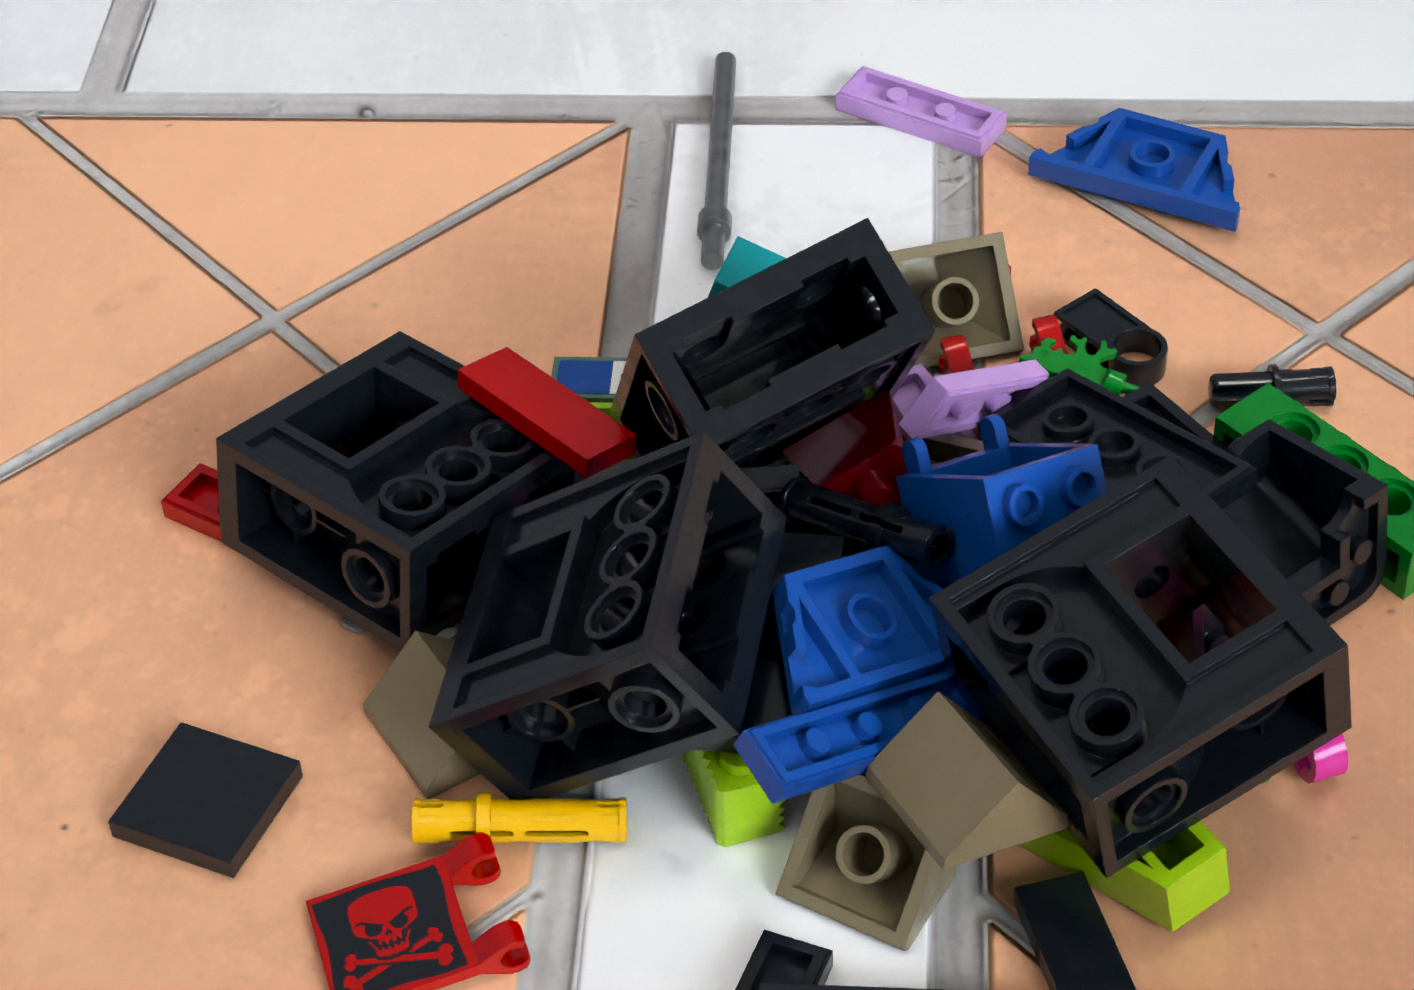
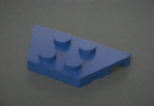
M1118 108L1100 117L1097 123L1083 126L1067 134L1065 147L1051 154L1040 148L1032 152L1029 157L1028 175L1100 194L1105 198L1118 199L1154 209L1160 213L1180 216L1235 232L1238 228L1240 205L1234 199V176L1232 166L1228 164L1229 151L1225 135Z
M886 545L784 574L772 590L792 714L794 715L946 668L929 597L942 590V588L936 583L918 575L910 563Z

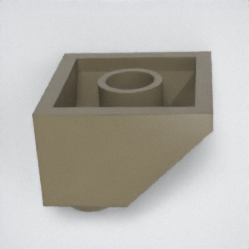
M1003 232L888 251L935 329V333L914 365L922 363L925 368L938 366L939 356L943 354L940 340L954 335H963L965 337L971 359L1024 350Z

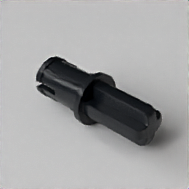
M1270 364L1265 372L1213 374L1210 376L1208 386L1210 403L1218 409L1230 408L1267 383L1293 400L1298 401L1303 406H1333L1336 399V378L1332 366L1292 370L1279 369L1276 364Z

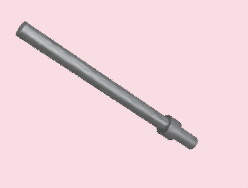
M721 52L715 58L705 206L698 214L697 235L702 241L701 264L709 270H716L722 267L725 243L730 239L732 230V215L727 209L736 57L730 52Z

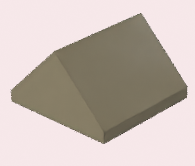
M415 630L365 700L363 706L365 714L425 797L430 799L481 773L428 727L455 641Z
M939 691L867 766L866 777L943 870L1067 829L1069 826L1068 815L1044 790L997 734L984 722Z
M861 774L811 792L775 894L902 951L909 950L955 878V866L943 870L868 780L866 775Z

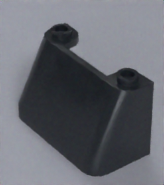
M1270 419L1232 441L1226 452L1257 468V487L1225 507L1223 511L1329 625H1332L1365 603L1377 590L1385 574L1387 560L1388 484ZM1199 598L1155 624L1189 663L1233 637Z

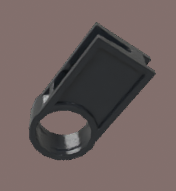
M1098 289L1091 290L1054 312V316L1062 322L1060 327L1065 344L1075 352L1076 350L1069 345L1071 335H1075L1080 340L1084 337L1087 338L1085 349L1089 355H1095L1100 350L1101 342L1105 340L1107 348H1115L1117 355L1114 360L1105 361L1101 365L1104 368L1127 374L1126 382L1143 387L1149 383L1157 384L1164 377L1168 354L1166 339ZM1138 352L1146 354L1153 359L1136 362L1127 360L1119 355Z

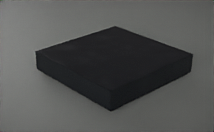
M181 722L109 819L108 823L112 836L234 878L302 779L301 764L299 760Z

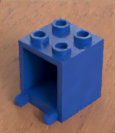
M992 414L980 420L983 450L932 466L927 446L921 438L917 437L904 441L902 453L907 473L896 476L902 506L910 511L912 517L933 524L947 526V528L953 531L955 537L953 554L942 568L933 569L914 560L917 574L944 589L1107 493L1098 444L1009 443L1005 423L998 414Z

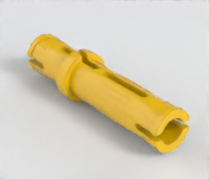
M478 792L476 799L439 800L414 798L412 806L413 844L460 842L467 836L482 832L489 835L492 843H626L627 799L626 797L602 799H493L492 792Z

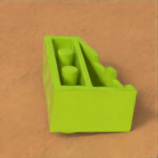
M1089 722L1087 727L1094 733L1096 726ZM1201 821L1108 878L1102 874L1068 829L1019 844L1021 847L1069 874L1084 871L1090 886L1171 932H1174L1231 892L1226 847Z

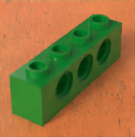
M1269 383L1216 416L1213 435L1227 447L1236 438L1243 436L1270 419L1388 484L1387 560L1385 574L1380 584L1402 600L1414 592V481Z

